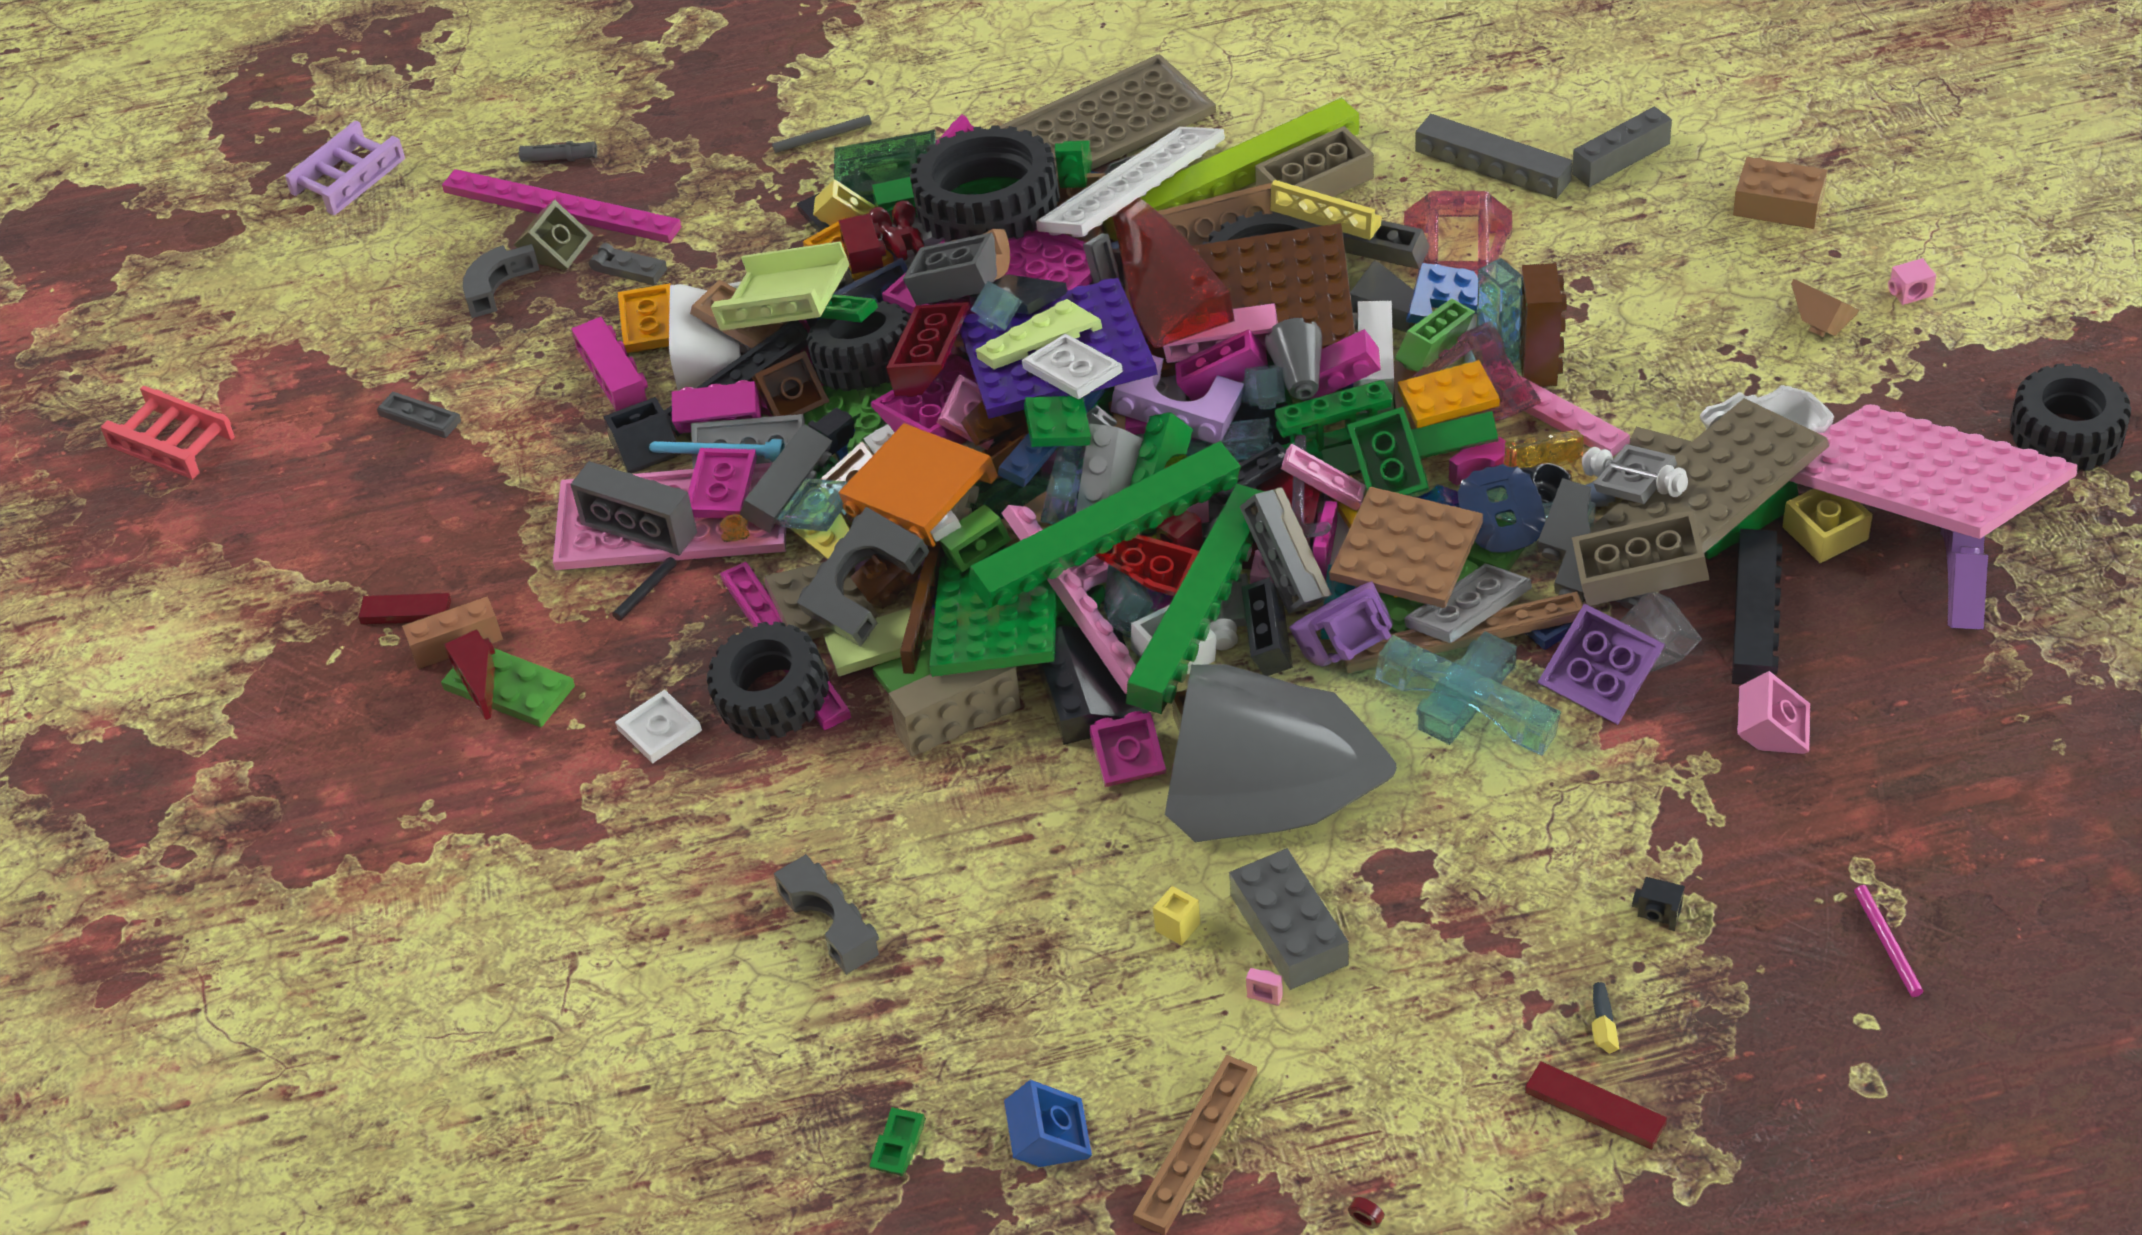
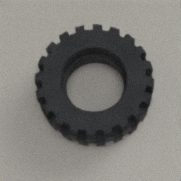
M882 301L877 303L878 308L862 322L827 318L819 319L815 326L811 327L807 337L810 357L819 381L826 387L829 386L834 390L842 389L843 391H851L852 389L860 391L869 387H879L880 384L885 382L890 383L887 366L910 319L909 313L895 303L890 304L889 302Z
M2064 363L2055 364L2052 368L2046 366L2040 368L2038 373L2034 371L2028 375L2018 386L2010 419V433L2018 448L2033 449L2038 454L2048 457L2064 458L2066 462L2077 464V470H2092L2095 468V465L2100 467L2109 462L2119 453L2120 448L2123 447L2131 416L2130 400L2123 387L2117 381L2113 382V378L2106 373L2101 374L2096 368L2090 366L2089 368L2081 367V364L2074 363L2072 366H2065ZM2054 414H2071L2081 417L2085 421L2067 420Z
M768 622L758 623L757 627L751 628L747 626L742 629L743 632L738 635L734 633L727 638L728 642L725 645L721 644L716 650L717 657H712L708 666L710 670H708L706 682L709 694L725 724L729 725L732 731L738 734L742 733L744 737L755 739L758 736L760 740H770L771 736L781 738L787 736L786 733L794 730L796 732L800 730L804 722L807 721L809 723L816 716L814 712L816 710L820 711L825 702L823 697H826L828 694L829 676L815 643L806 632L801 631L800 628L789 624L786 627L785 623L773 622V625H769ZM774 670H789L785 678L777 685L763 691H747L754 680L761 675Z

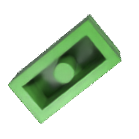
M984 504L960 520L961 528L940 539L939 543L946 557L961 572H964L971 565L979 562L1011 541V538L1001 518Z

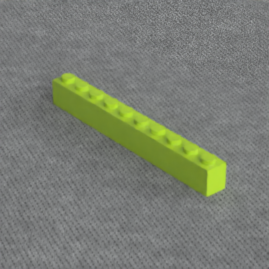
M1341 97L1175 173L1173 177L1162 181L1158 187L1147 191L1145 196L1134 200L1131 205L1135 208L1136 215L1140 216L1232 193L1256 182L1255 165L1343 126L1354 136L1358 135L1359 113Z

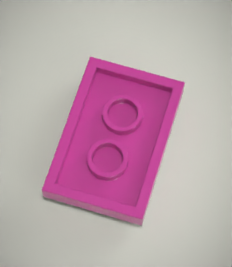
M699 449L688 490L694 518L742 519L740 513L744 500L748 496L757 460L756 449Z

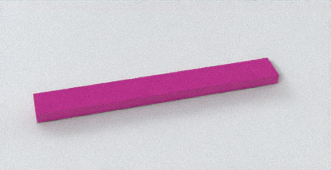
M747 562L720 573L722 582L753 627H757L758 623L768 622L769 625H773V622H782L770 595ZM783 670L787 675L789 670ZM828 681V694L826 697H823L825 700L820 711L816 710L814 712L815 718L823 730L851 718L850 710L830 681Z

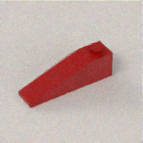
M1138 534L1132 540H1124L1114 545L1108 552L1098 553L1094 556L1153 591L1175 596L1199 551Z

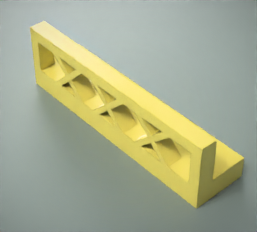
M1274 180L1271 184V211L1322 226L1341 223L1344 233L1371 240L1381 226L1382 216L1376 215L1375 209Z

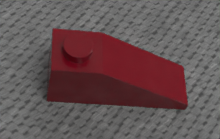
M476 629L445 643L444 646L450 664L484 719L488 720L492 715L495 666L491 655L495 654V650L489 638L483 639Z

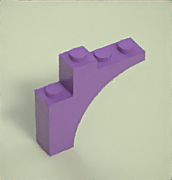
M1941 527L1948 564V626L1951 628L1984 629L1988 555L1984 553L1985 536L1978 539Z

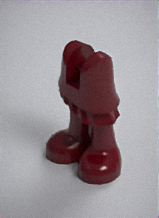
M900 201L893 207L892 220L894 227L892 226L890 215L883 207H875L869 212L873 224L878 223L880 234L886 248L893 252L898 259L903 258L906 261L908 259L907 250L912 249L916 256L919 249L925 247L922 233L917 228L912 227L916 211L911 202Z

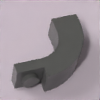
M532 244L506 251L504 245L496 247L481 255L469 266L463 278V291L471 318L497 311L494 293L503 282L514 277L539 271Z

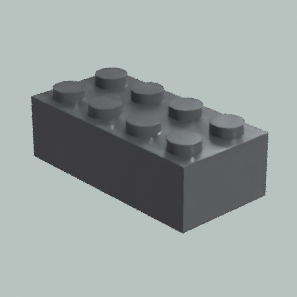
M588 461L570 484L581 525L678 556L682 554L697 534L688 492L680 488L670 487L654 480H648Z
M1288 848L1229 872L1230 896L1282 976L1289 990L1349 965V941Z

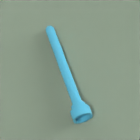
M771 439L770 442H765V445L654 441L650 444L649 448L654 453L698 454L700 448L756 449L757 456H765V459H770L771 462H774L785 448V442L783 439Z

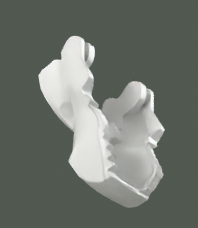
M1784 385L1779 386L1772 393L1759 398L1756 395L1745 396L1739 392L1723 403L1706 407L1700 414L1701 421L1705 428L1708 429L1745 398L1817 433H1824L1832 425L1834 418L1833 413L1812 393Z

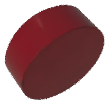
M1354 1197L1348 1207L1350 1216L1356 1222L1368 1228H1378L1385 1217V1213L1378 1205L1363 1197Z

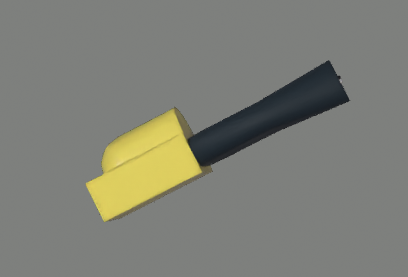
M1597 982L1593 985V1005L1597 1018L1591 1024L1593 1039L1597 1047L1604 1049L1610 1054L1619 1050L1616 1025L1613 1023L1612 1009L1606 985L1603 982Z

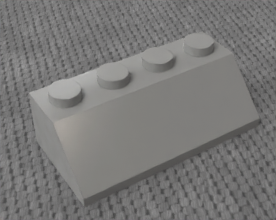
M1090 424L1091 442L1090 445L1086 446L1076 513L1130 486L1139 449L1143 441L1142 438L1119 427Z

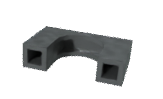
M866 507L861 514L855 517L850 530L844 538H841L836 543L834 551L828 560L819 566L817 575L812 582L803 588L797 603L806 615L861 647L878 622L869 610L844 596V581L849 571L861 561L871 559L874 554H878L882 559L913 575L930 551L920 537Z

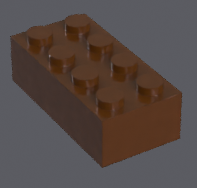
M1556 263L1522 265L1518 339L1521 375L1540 387L1557 386L1558 374H1563V359L1559 355L1564 353V337L1560 336V334L1565 332L1566 322L1565 315L1561 314L1563 311H1567L1566 294H1561V292H1564L1563 275H1558Z

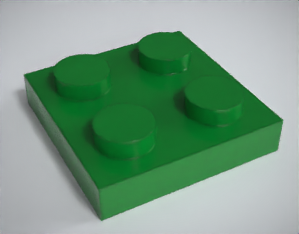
M1073 396L1025 397L1024 409L1031 447L1090 445L1091 433L1083 397L1080 399Z

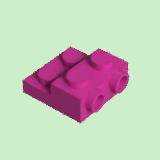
M1135 711L1125 715V718L1117 720L1104 718L1096 721L1095 725L1090 726V737L1105 787L1166 774V767L1151 712L1143 714L1142 711Z

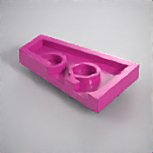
M1325 501L1323 512L1318 513L1317 534L1314 535L1313 556L1325 580L1327 578L1328 564L1331 563L1338 523V508L1335 501Z

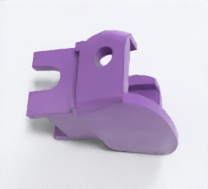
M1373 581L1307 614L1290 625L1289 629L1304 657L1311 663L1324 667L1341 659L1351 660L1356 654L1383 639L1387 640L1392 637L1389 630L1392 628L1393 623ZM1324 628L1338 654H1327L1315 631Z

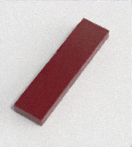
M1540 1061L1525 1086L1526 1094L1650 1150L1653 1149L1667 1124V1117Z

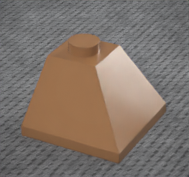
M1793 279L1791 283L1802 321L1810 324L1809 331L1822 337L1826 333L1836 336L1859 312V309L1796 279Z

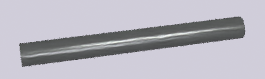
M869 115L772 143L774 153L785 151L871 125V118Z

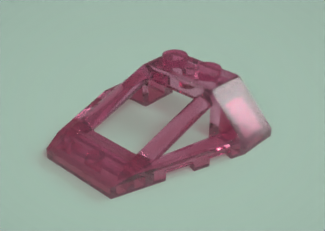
M1431 191L1404 211V225L1423 229L1424 233H1428L1427 241L1430 248L1423 263L1474 271L1483 286L1486 287L1496 267V261L1499 255H1502L1507 239H1510L1512 235V211L1486 191ZM1439 217H1478V261H1438ZM1489 233H1496L1489 252Z
M1491 321L1462 334L1457 339V344L1449 350H1443L1438 355V360L1428 368L1423 367L1411 377L1414 378L1444 370L1472 350L1475 360H1480L1500 398V406L1450 420L1493 411L1495 422H1498L1541 403V399L1529 380L1522 381L1505 354L1503 339Z

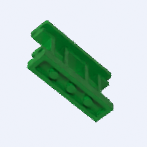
M1379 380L1278 408L1275 410V416L1278 420L1276 426L1282 437L1291 436V443L1282 446L1287 450L1293 444L1324 462L1322 450L1352 443L1347 424L1378 415V410L1391 407L1393 396L1385 382ZM1366 410V412L1356 415L1357 412ZM1345 420V428L1324 433L1323 426ZM1312 425V427L1302 430V428ZM1312 439V441H1309V442H1306V443H1302L1303 441H1307V440Z

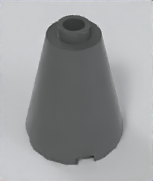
M1303 318L1287 319L1275 324L1272 327L1273 332L1269 336L1266 335V349L1290 395L1294 398L1305 400L1312 397L1318 391L1322 332L1317 323L1313 321L1312 324L1305 323Z

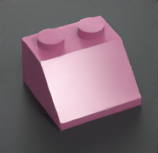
M1770 671L1739 686L1737 730L1738 735L1744 741L1749 742L1756 749L1762 751L1798 754L1809 752L1810 703Z

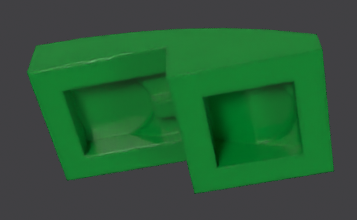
M891 1107L884 1133L878 1136L869 1165L870 1169L900 1176L904 1175L925 1124L926 1118L924 1114Z

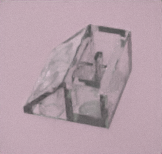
M1657 592L1646 593L1620 620V622L1665 644L1649 673L1682 661L1702 640L1672 599Z

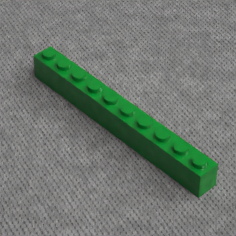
M1219 441L971 565L969 584L988 609L996 605H1003L1010 601L1013 596L1023 591L1029 592L1047 579L1057 578L1070 567L1080 566L1090 557L1098 553H1106L1114 545L1124 540H1132L1139 532L1149 527L1155 528L1163 520L1173 515H1181L1189 507L1197 503L1208 501L1212 495L1222 490H1230L1238 481L1241 466L1224 444Z
M1236 484L1127 682L1126 704L1162 714L1167 703L1172 704L1174 701L1178 682H1184L1189 662H1194L1198 655L1200 641H1206L1211 621H1216L1219 616L1222 600H1228L1232 587L1231 583L1238 581L1243 561L1248 562L1251 556L1252 544L1255 540L1240 506L1253 495L1264 491Z

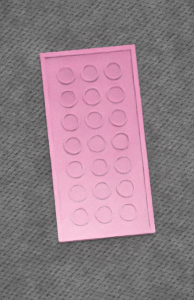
M772 463L755 464L748 495ZM694 469L633 475L688 492ZM574 479L561 480L553 555L555 570L664 562L669 557H673L675 560L786 552L785 521L781 526L776 524L772 531L768 533L743 517L742 519L694 518L697 534L682 554L678 556L581 525L570 485Z

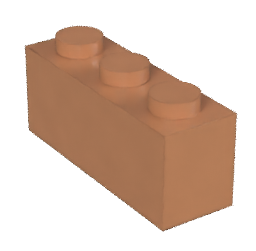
M488 596L402 626L418 669L449 659L444 644L477 629L482 638L488 637L491 643L503 640Z

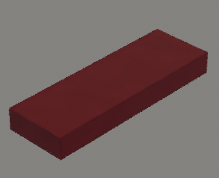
M449 593L363 596L358 618L360 624L412 623L449 610L451 597Z

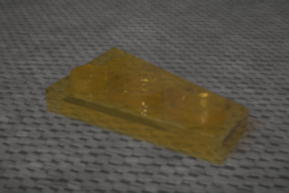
M1578 430L1550 434L1543 440H1537L1535 437L1526 438L1525 442L1521 444H1516L1514 441L1505 442L1504 465L1532 468L1537 464L1552 463L1562 467L1583 457L1584 436Z

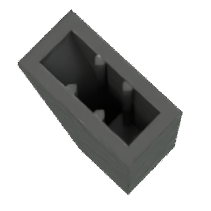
M1373 261L1350 292L1352 312L1358 313V301H1391L1392 328L1407 333L1415 325V323L1406 322L1414 291L1380 262Z

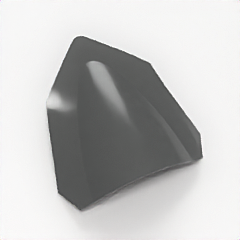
M1226 664L1191 665L1165 815L1194 842L1275 833L1310 826L1324 820L1390 780L1396 772V762L1356 714L1334 692L1299 686Z

